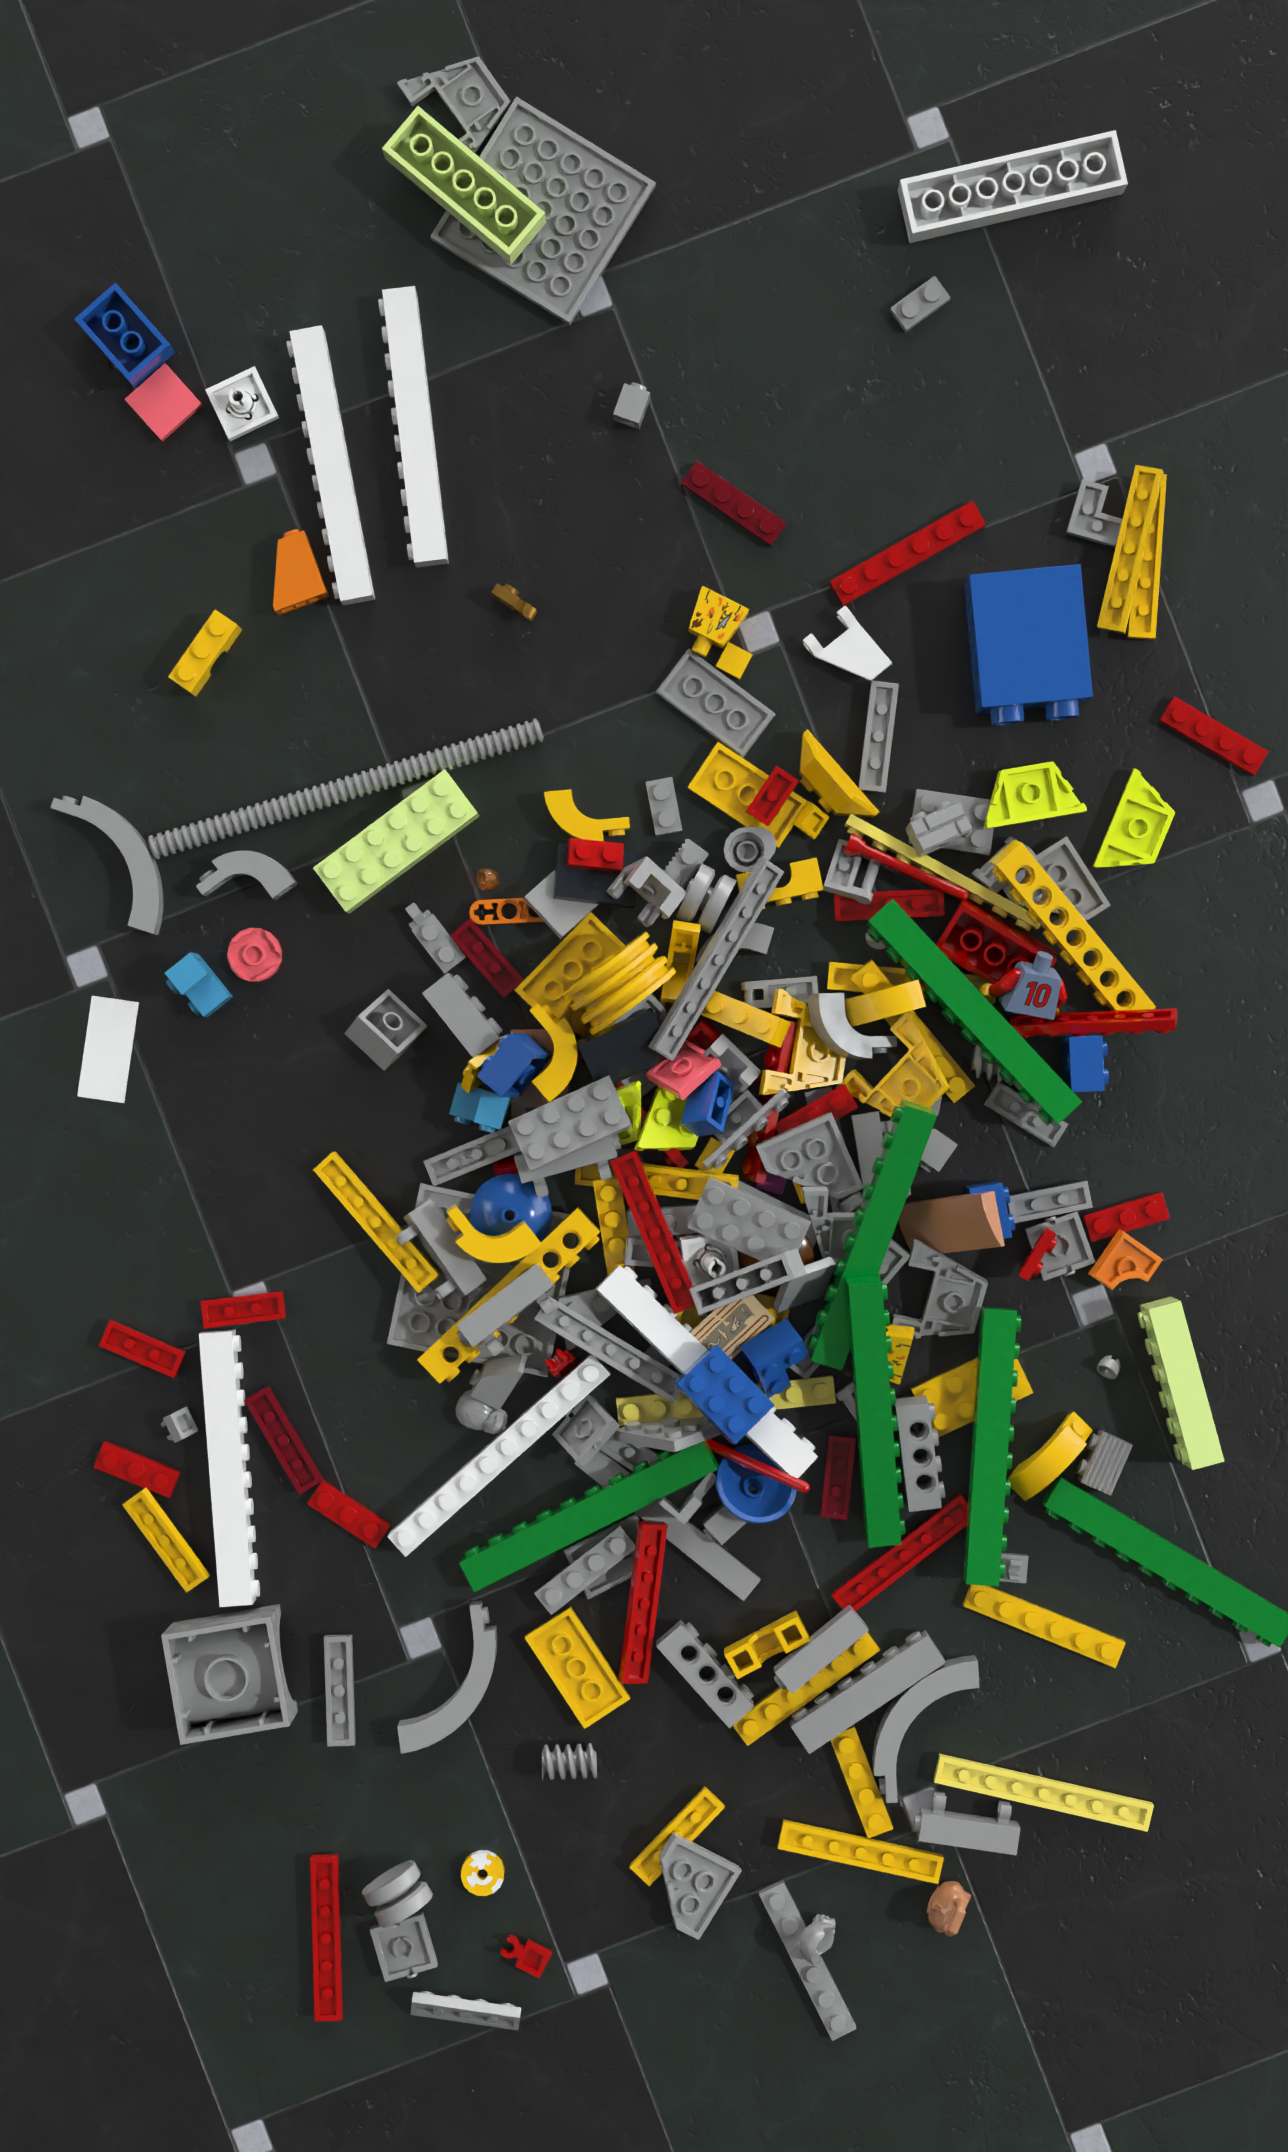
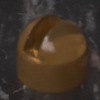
M480 869L477 874L479 889H495L500 880L496 879L499 874L494 869Z

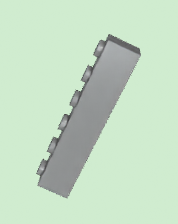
M926 1630L921 1633L919 1631L913 1632L905 1639V1644L899 1648L896 1646L889 1648L883 1653L884 1658L876 1663L873 1661L867 1663L860 1669V1674L854 1678L849 1676L838 1683V1688L829 1694L828 1691L822 1693L814 1700V1705L808 1709L802 1707L793 1713V1719L790 1720L791 1728L809 1754L946 1663Z

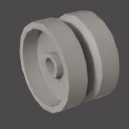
M702 864L695 878L691 879L686 889L687 894L682 899L683 902L676 918L690 923L693 921L697 911L700 910L702 914L697 924H701L700 930L711 934L737 880L723 875L719 878L715 888H712L710 885L714 879L715 870Z
M409 1860L389 1869L363 1889L362 1895L369 1906H378L374 1916L380 1927L385 1928L401 1922L420 1910L431 1900L433 1893L427 1882L418 1881L421 1872L415 1861Z

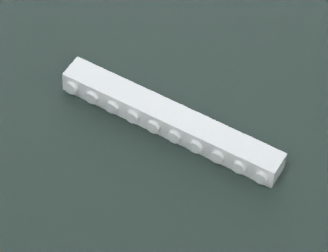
M415 286L382 290L383 299H378L380 316H385L386 326H382L383 342L389 344V353L385 354L387 370H392L393 380L388 381L390 398L395 397L396 404L395 408H391L393 425L398 424L399 435H394L396 452L401 451L402 462L397 464L399 478L405 481V489H401L402 505L408 507L409 515L404 517L406 533H411L412 543L407 544L409 560H414L416 567L449 564L417 291Z
M322 325L289 331L291 340L287 341L288 353L290 358H295L296 367L292 368L294 383L299 384L301 394L297 395L299 410L305 411L306 421H302V428L305 438H310L311 448H307V455L310 465L314 464L316 475H312L315 492L320 491L321 502H317L320 519L325 518L326 528L322 529L325 545H330L331 555L327 556L330 572H335L336 582L332 583L335 599L340 598L343 606L375 600L325 331Z
M620 1265L616 1266L595 1288V1291L683 1374L707 1349L690 1333L693 1330L692 1327L687 1323L682 1326L675 1319L677 1314H674L670 1306L667 1304L662 1306L655 1300L658 1295L648 1285L642 1287L635 1280L638 1276L628 1266L624 1268ZM773 1407L745 1436L783 1472L799 1478L818 1457L813 1452L815 1446L805 1437L800 1440L793 1433L796 1428L787 1419L783 1418L780 1420L774 1414L776 1409Z
M236 1329L203 1331L199 1333L219 1606L253 1605L256 1597L260 1596L259 1580H255L254 1569H258L257 1553H253L252 1542L256 1541L255 1526L250 1524V1515L254 1514L253 1499L248 1497V1488L252 1486L251 1472L246 1471V1461L250 1459L249 1445L244 1444V1433L248 1431L247 1418L242 1417V1406H245L244 1400L246 1398L245 1391L240 1390V1379H243L244 1375L242 1362L238 1363L237 1353L241 1352V1337L236 1335Z
M589 1354L576 1367L392 1529L387 1537L405 1557L409 1555L611 1374V1370L603 1361Z

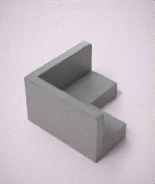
M714 1471L659 1499V1504L685 1525L702 1504L701 1499L716 1482L717 1472Z

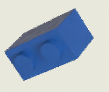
M718 1071L712 1073L688 1095L681 1124L697 1137L723 1133L735 1084Z

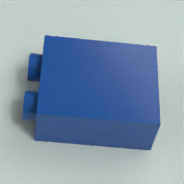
M1081 564L969 575L964 583L976 714L990 713L992 726L1025 722L1024 710L1045 708L1046 720L1048 721L1079 717L1078 705L1085 704L1093 697Z

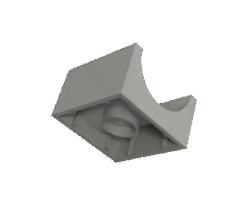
M280 1604L173 1622L161 1635L180 1745L291 1725L298 1712L297 1701H293L290 1696L283 1669L279 1634Z

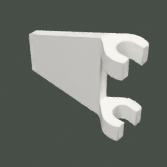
M846 606L837 612V618L848 630L826 648H822L812 633L803 639V645L815 658L869 681H872L892 665L890 659L857 622Z

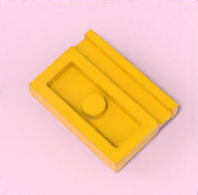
M503 1037L468 1061V1065L463 1071L464 1077L461 1088L468 1094L484 1083L478 1077V1074L482 1071L480 1067L487 1057L493 1056L499 1049L497 1045Z

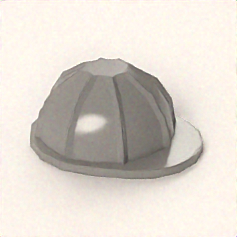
M762 827L739 828L728 836L724 845L725 859L728 864L735 870L744 873L751 872L760 857L769 861L776 850L774 836L770 831Z

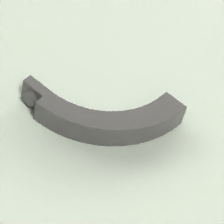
M63 795L62 800L54 798L51 805L52 809L94 824L105 832L117 845L128 865L133 886L132 910L127 926L158 935L163 915L162 881L155 858L143 837L124 817L98 801L83 796L81 804L78 806L79 800L65 795Z
M482 1600L471 1601L469 1606L474 1649L471 1667L465 1680L454 1695L435 1710L415 1718L399 1721L397 1728L401 1754L428 1747L442 1740L461 1726L481 1701L488 1687L497 1654V1626L485 1625L490 1623L488 1607H483Z
M975 1655L946 1660L945 1664L895 1696L885 1711L874 1741L872 1770L874 1776H883V1778H879L880 1795H885L887 1803L898 1802L896 1763L905 1732L916 1716L935 1700L952 1692L979 1688L978 1660Z

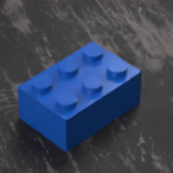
M116 283L109 287L75 318V321L134 388L138 387L176 353L169 342Z
M712 1345L673 1383L731 1444H736L775 1406L718 1345Z

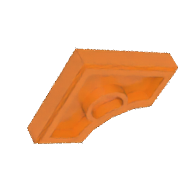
M1119 1229L1088 1274L1107 1288L1113 1290L1120 1282L1127 1279L1139 1278L1148 1282L1163 1259Z

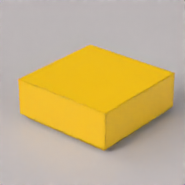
M728 642L716 668L740 680L753 654Z
M808 801L793 825L815 840L829 819V816Z

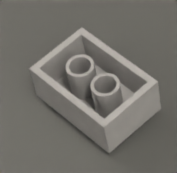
M447 973L422 994L474 1058L501 1038L499 1033L503 1030L493 1018L487 1019L482 1012L486 1009L477 997H469L466 993L469 987L464 980L457 974L453 976Z

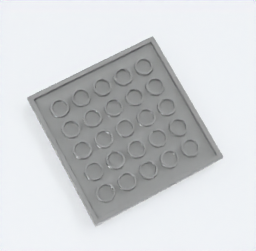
M516 97L479 158L544 211L546 224L512 264L508 263L447 210L430 238L440 246L571 325L656 187V182Z
M420 1183L415 1209L431 1199L446 1220L449 1217L446 1210L453 1204H456L470 1222V1206L475 1194ZM507 1210L505 1218L513 1220L515 1213L512 1210ZM552 1210L551 1225L545 1238L570 1214ZM453 1230L456 1236L462 1233L461 1230H458L457 1232ZM574 1233L565 1234L563 1237L564 1244L569 1248H574L577 1235ZM416 1236L413 1237L411 1240L441 1275L423 1292L418 1293L401 1274L387 1344L425 1352L525 1257L506 1263H492L471 1256L487 1279L481 1284L483 1290L472 1298L465 1295L460 1299L453 1290L439 1300L433 1290L447 1280ZM547 1252L544 1254L543 1260L547 1266L553 1267L558 1264L559 1258L556 1253ZM564 1266L557 1272L560 1278L554 1283L555 1287L546 1293L548 1296L557 1300V1297L565 1296L570 1268L567 1269ZM535 1301L522 1311L520 1316L509 1326L506 1324L498 1330L501 1334L497 1339L505 1348L502 1352L494 1356L486 1344L482 1343L477 1348L481 1353L471 1362L484 1364L489 1360L523 1354L527 1356L524 1373L548 1377L549 1370L546 1368L547 1365L544 1361L552 1358L556 1333L533 1320L540 1307L538 1302ZM449 1346L445 1348L444 1355L458 1359L459 1352L455 1347Z

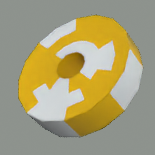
M479 1850L471 1853L465 1859L461 1868V1880L464 1887L470 1893L477 1896H488L495 1893L504 1880L505 1868L502 1860L495 1853L488 1850ZM484 1869L488 1875L481 1877L478 1871Z

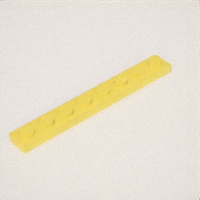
M850 814L844 825L849 828L848 834L855 833L862 838L865 837L873 841L872 847L885 853L889 850L896 854L895 858L908 864L913 863L920 867L921 870L967 890L969 900L978 905H982L983 902L993 907L991 912L1004 919L1007 915L1017 920L1015 925L1025 931L1030 932L1031 928L1033 930L1039 929L1041 924L1038 923L1036 925L1026 914L1028 910L927 855L919 858L913 847L853 814Z
M833 1375L809 1377L807 1380L804 1378L789 1379L790 1386L781 1393L769 1398L775 1405V1409L836 1403ZM682 1392L675 1403L669 1402L656 1393L616 1398L620 1426H624L626 1422L630 1421L643 1423L663 1421L667 1418L687 1419L704 1416Z
M940 1753L933 1779L934 1783L1146 1832L1149 1829L1154 1807L1152 1802Z

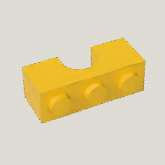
M215 609L168 677L196 697L211 676L210 670L216 659L222 652H228L242 629Z
M817 858L790 863V882L784 887L775 888L766 903L775 902L776 906L792 903L791 898L802 896L803 901L818 898V892H822L824 889ZM751 872L736 875L739 892Z
M717 991L713 992L700 1014L780 1048L791 1024L787 1020Z
M795 1610L725 1647L724 1655L736 1678L739 1679L762 1667V1663L771 1656L783 1651L788 1653L809 1642L810 1637Z

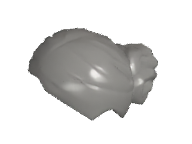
M471 1390L463 1393L455 1407L456 1417L462 1425L469 1429L484 1430V1432L491 1434L500 1433L506 1429L508 1420L506 1411L501 1408L500 1410L495 1409L471 1397Z
M817 1914L813 1918L812 1924L806 1927L802 1933L800 1952L808 1963L812 1965L819 1964L821 1962L819 1956L831 1948L836 1928L834 1918H829L824 1914Z

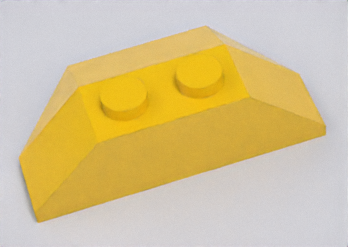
M807 729L802 735L799 775L802 777L800 783L809 793L814 791L820 797L817 802L826 813L832 811L837 816H850V814H853L856 817L874 818L879 813L878 809Z

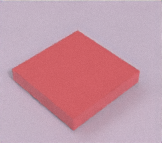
M166 363L125 398L126 402L162 442L203 406Z
M685 1040L673 1061L667 1059L654 1065L646 1073L649 1081L683 1101L721 1066L719 1058L714 1057L712 1054L707 1057L704 1056L705 1050Z

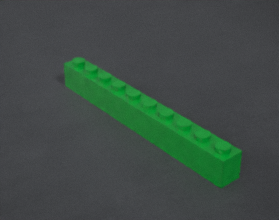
M893 899L867 922L866 926L869 928L867 930L868 935L876 943L882 942L887 948L886 954L895 963L900 962L906 968L904 972L911 981L919 980V983L925 989L923 991L925 996L932 1003L938 1002L944 1009L942 1013L946 1019L952 1024L956 1022L963 1029L961 1031L963 1037L969 1043L973 1044L975 1042L982 1050L980 1052L981 1056L989 1064L994 1062L1001 1070L999 1075L1009 1085L1013 1083L1020 1090L1018 1092L1019 1097L1026 1104L1030 1105L1032 1103L1036 1107L1038 1117L1046 1125L1051 1124L1053 1127L1058 1125L1082 1103L1077 1095Z
M903 1099L900 1106H895L893 1109L890 1132H885L881 1147L884 1149L881 1157H876L873 1163L872 1173H874L871 1184L867 1183L862 1194V1198L865 1200L862 1208H858L853 1218L855 1227L852 1235L848 1234L845 1239L843 1249L846 1251L844 1257L836 1263L834 1284H830L826 1290L825 1300L827 1303L824 1310L820 1309L815 1322V1325L818 1326L815 1335H810L807 1342L806 1350L809 1351L808 1354L813 1362L841 1371L844 1367L851 1348L845 1278L877 1275L879 1273L937 1118L933 1109Z
M879 1274L847 1277L845 1279L865 1538L869 1548L902 1545L901 1535L905 1534L904 1518L899 1517V1509H903L904 1505L902 1492L897 1490V1483H902L900 1466L896 1467L895 1457H900L898 1440L894 1441L893 1431H898L896 1414L892 1415L891 1405H896L895 1390L894 1388L890 1389L889 1379H894L892 1362H888L887 1353L892 1352L891 1337L886 1336L885 1326H890L888 1309L884 1310L883 1300L888 1299L887 1284L882 1283Z
M981 1307L963 1580L969 1585L999 1586L1000 1579H1004L1005 1562H1001V1552L1006 1551L1007 1536L1003 1535V1524H1008L1009 1509L1004 1506L1005 1496H1010L1011 1487L1010 1480H1006L1007 1469L1012 1468V1453L1008 1452L1009 1442H1013L1014 1425H1010V1415L1015 1414L1016 1398H1012V1387H1017L1018 1372L1014 1370V1359H1019L1020 1346L1019 1343H1015L1016 1332L1021 1330V1316L1017 1315V1310L1012 1308Z
M705 1440L677 1452L664 1450L656 1455L657 1460L649 1464L647 1460L642 1461L632 1467L633 1472L625 1476L621 1472L609 1478V1484L601 1488L599 1485H595L584 1491L585 1496L575 1500L574 1497H571L559 1504L560 1509L551 1512L550 1509L545 1510L535 1516L536 1521L528 1525L524 1521L511 1528L512 1533L504 1537L500 1533L487 1541V1546L479 1549L477 1545L463 1553L465 1557L461 1559L459 1564L473 1591L476 1592L716 1471L719 1465L708 1443Z
M1059 1475L1052 1482L1041 1501L1046 1507L1045 1513L1057 1520L1060 1517L1070 1521L1068 1526L1080 1534L1084 1530L1093 1535L1091 1540L1101 1547L1106 1548L1107 1545L1115 1548V1555L1128 1563L1131 1559L1140 1564L1138 1568L1151 1577L1154 1573L1163 1577L1162 1583L1175 1591L1178 1587L1187 1592L1185 1597L1200 1605L1201 1601L1210 1606L1208 1611L1221 1619L1225 1615L1234 1620L1232 1625L1244 1633H1247L1248 1629L1256 1633L1255 1639L1267 1647H1270L1271 1644L1279 1648L1288 1636V1613L1062 1476Z

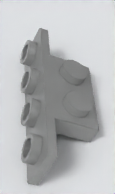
M783 1088L763 1106L749 1090H746L729 1106L723 1133L714 1134L722 1145L702 1164L709 1170L720 1168L728 1160L726 1156L733 1149L737 1151L747 1143L748 1139L746 1137L754 1130L756 1132L761 1130L768 1123L767 1118L774 1111L778 1113L789 1103L787 1099L791 1095Z

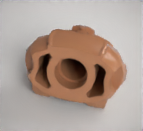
M946 1881L941 1886H937L927 1908L929 1922L934 1930L939 1933L944 1932L950 1937L958 1933L966 1914L965 1909L971 1898V1895L964 1891L960 1883Z

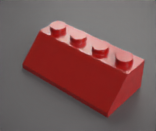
M968 898L961 900L936 943V946L950 960L990 984L999 981L1011 969H1014L1020 961L1033 964L1039 951L1053 956L1050 967H1053L1058 955L1057 951Z

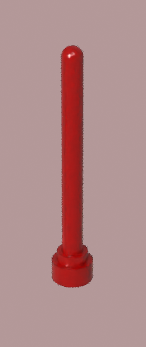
M855 833L851 834L843 853L852 857L854 855L860 856L861 854L960 900L968 898L967 890L866 845V841L861 840V836Z
M712 1438L706 1440L713 1453L802 1493H807L810 1490V1485L805 1481L713 1441Z

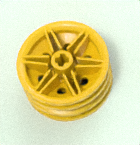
M647 932L635 938L615 954L609 955L597 964L590 973L562 994L565 1000L569 997L572 998L574 1003L571 1005V1008L574 1011L582 1008L586 1010L580 1020L583 1024L590 1022L593 1027L589 1029V1032L592 1035L621 1017L676 973L673 967L667 969L664 965L668 961L665 956L654 959L653 955L658 946L655 943L648 944L646 939L649 937V934Z

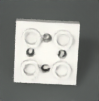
M255 366L205 389L230 441L279 419ZM256 395H257V396L259 397L258 401H257V402H253L252 397H253L254 400H256V399H257ZM248 413L252 414V418L250 420L245 419L250 418V415Z
M702 1234L679 1238L681 1257L694 1287L739 1270L736 1249ZM706 1244H711V1247H710V1246H706V1248H707L708 1250H705V1249H704V1247H705ZM699 1259V1263L695 1261V1265H693V1261Z

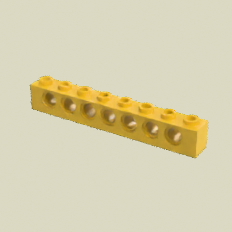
M1013 840L989 861L995 868L992 870L994 876L1001 883L1006 882L1010 886L1009 894L1018 904L1023 902L1028 908L1027 916L1036 925L1038 923L1042 925L1045 929L1043 932L1045 938L1052 945L1057 944L1062 950L1059 953L1068 965L1074 964L1079 970L1076 973L1077 977L1086 986L1090 984L1095 990L1093 996L1102 1006L1107 1005L1111 1011L1156 1008L1022 842ZM1020 868H1024L1025 877L1017 882L1015 878L1016 872ZM1041 889V899L1034 902L1032 898L1034 891ZM1057 909L1059 917L1055 922L1051 923L1049 916L1053 910ZM1071 930H1075V939L1071 943H1067V934ZM1091 950L1092 959L1088 963H1084V954ZM1105 971H1108V980L1105 983L1101 984V974ZM1124 991V1001L1117 1004V995Z
M577 1207L541 1242V1246L521 1260L417 1360L439 1384L444 1379L449 1383L460 1373L457 1367L463 1361L469 1364L481 1353L477 1349L480 1345L472 1347L471 1344L466 1346L457 1335V1332L460 1330L456 1325L535 1264L540 1265L554 1284L560 1278L557 1272L564 1266L567 1269L572 1267L580 1259L577 1254L584 1247L589 1250L600 1240L597 1235L601 1230ZM565 1234H576L579 1239L578 1245L574 1248L567 1247L563 1242ZM545 1253H556L559 1258L558 1264L553 1267L547 1266L543 1260ZM520 1314L513 1318L511 1321H509L507 1325L509 1326L512 1322H514L520 1316ZM496 1331L494 1336L497 1338L501 1333ZM449 1346L455 1347L459 1352L458 1359L454 1361L448 1360L444 1355L445 1348Z

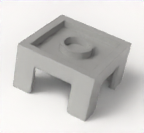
M647 856L624 867L606 891L614 899H618L627 886L630 885L648 902L637 917L645 927L651 926L660 913H662L661 917L663 919L669 918L687 894L682 887Z
M724 1034L703 1053L706 1057L712 1054L714 1057L719 1058L721 1066L715 1072H720L735 1084L730 1104L761 1074V1071Z

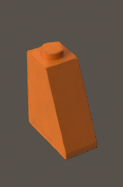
M298 529L288 531L283 534L284 538L278 540L273 607L278 615L329 597L309 539L304 530L301 532Z

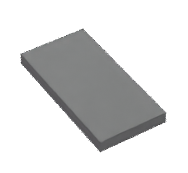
M689 648L656 691V694L742 758L776 715Z

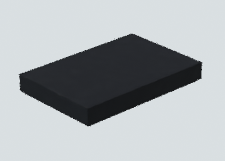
M557 845L553 899L625 908L635 907L636 891L630 885L627 886L618 899H614L606 892L620 873L567 867L568 845ZM623 852V868L638 861L639 854Z
M652 1008L576 1042L594 1082L610 1076L614 1085L667 1060V1058L648 1047L660 1028Z

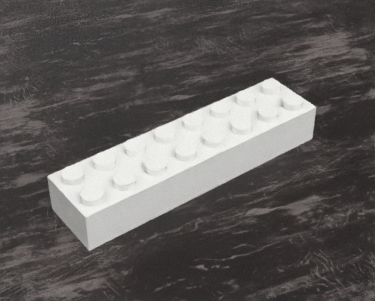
M1116 130L901 179L898 186V195L909 243L1121 195L1125 191L1128 182Z

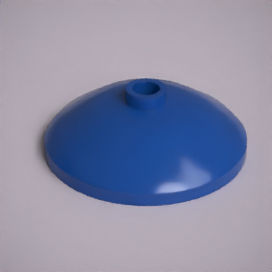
M501 1174L486 1181L475 1193L470 1206V1222L477 1231L490 1236L501 1235L524 1220L540 1242L547 1235L552 1220L551 1203L548 1196L537 1197L533 1181L521 1183L519 1174ZM507 1210H512L515 1213L513 1220L505 1218Z
M755 1444L743 1445L734 1449L782 1471ZM727 1458L722 1460L716 1473V1490L721 1503L733 1516L747 1523L766 1524L778 1520L790 1509L796 1497L797 1490ZM749 1487L755 1488L756 1493H755V1494L750 1493L749 1490H748V1488H749Z

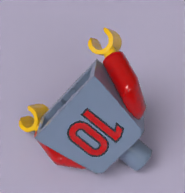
M1041 951L1037 952L1033 964L1020 961L1014 969H1011L994 984L985 983L980 986V993L984 997H988L990 1003H995L996 998L999 997L998 999L1005 1011L1054 1020L1055 1013H1059L1060 1006L1068 997L1064 981L1056 970L1050 967L1053 956Z

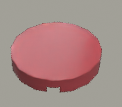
M248 928L240 931L232 938L227 952V960L231 970L238 977L249 982H261L271 978L278 971L282 962V949L279 941L272 933L261 928Z

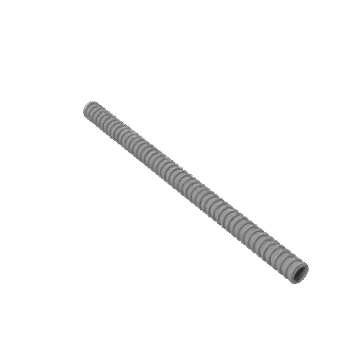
M534 718L531 723L525 721L524 725L518 723L516 724L517 727L514 728L508 726V730L502 728L498 733L496 731H492L491 735L485 733L482 738L476 736L475 740L469 738L465 743L459 741V745L452 743L449 748L443 746L442 750L436 748L435 752L427 751L426 755L420 753L416 758L414 756H410L409 760L403 758L402 762L394 761L393 765L387 763L386 767L383 768L381 765L376 770L370 768L367 773L361 771L360 775H357V773H354L353 777L347 775L344 780L337 778V782L334 783L331 780L327 785L321 783L320 787L314 785L311 790L305 788L304 792L298 790L294 795L288 793V797L285 798L282 795L278 800L272 798L271 802L265 800L262 805L255 803V807L249 805L245 810L239 808V812L232 810L229 815L223 813L222 817L216 815L212 820L206 818V822L200 820L196 825L194 823H190L189 827L183 825L181 829L174 828L173 832L167 830L163 835L162 833H157L156 837L150 835L148 839L149 847L153 857L160 859V855L166 857L170 852L172 854H176L177 850L183 852L186 847L192 849L193 845L199 847L203 842L204 844H209V840L216 842L219 837L225 839L226 835H229V837H232L233 833L239 835L242 833V830L248 832L252 827L255 830L258 829L259 825L265 827L266 823L274 824L275 820L281 822L282 818L288 820L291 815L298 817V813L302 812L304 815L307 814L308 810L314 812L315 808L321 810L324 805L330 807L331 803L337 805L341 800L347 802V798L353 800L357 795L363 797L364 793L370 795L374 790L380 792V788L386 790L390 785L392 787H396L397 783L403 785L406 780L412 782L413 778L419 780L421 779L420 776L423 775L429 777V773L436 775L439 770L441 772L446 768L452 770L453 766L456 765L459 768L462 763L468 765L470 764L469 761L472 760L474 762H478L479 758L485 760L486 756L494 757L495 753L501 755L502 751L505 750L508 753L512 748L518 750V746L522 745L524 748L527 747L526 744L531 743V745H534L535 741L538 740L541 743L544 739L539 721Z

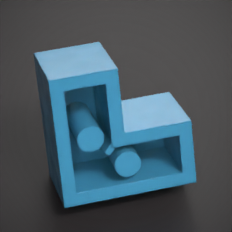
M190 952L165 972L169 978L166 981L167 985L175 994L186 995L190 999L188 1005L197 1016L202 1014L203 1017H209L233 998L199 954Z
M459 1082L449 1113L455 1116L454 1121L470 1125V1122L474 1121L480 1124L478 1129L491 1133L496 1132L497 1129H503L511 1104V1097H500L496 1092L478 1087L468 1094L461 1088L462 1083Z

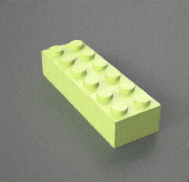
M419 106L415 108L382 148L385 159L510 264L515 261L546 224L544 211Z
M444 769L313 867V869L345 912L350 914L477 819L479 814Z
M1167 1297L1139 1305L1141 1312L1137 1313L1141 1328H1145L1148 1338L1145 1339V1346L1148 1354L1153 1355L1156 1364L1152 1365V1371L1155 1380L1160 1381L1163 1391L1159 1392V1397L1163 1408L1167 1407L1170 1417L1166 1418L1170 1434H1174L1177 1444L1173 1445L1177 1460H1181L1182 1464H1185L1191 1470L1225 1462L1181 1301L1173 1297Z

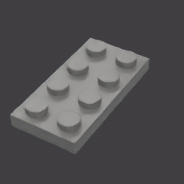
M606 1076L508 1121L531 1173L632 1127L610 1076Z
M710 1176L687 1228L763 1261L796 1248L799 1251L811 1221Z

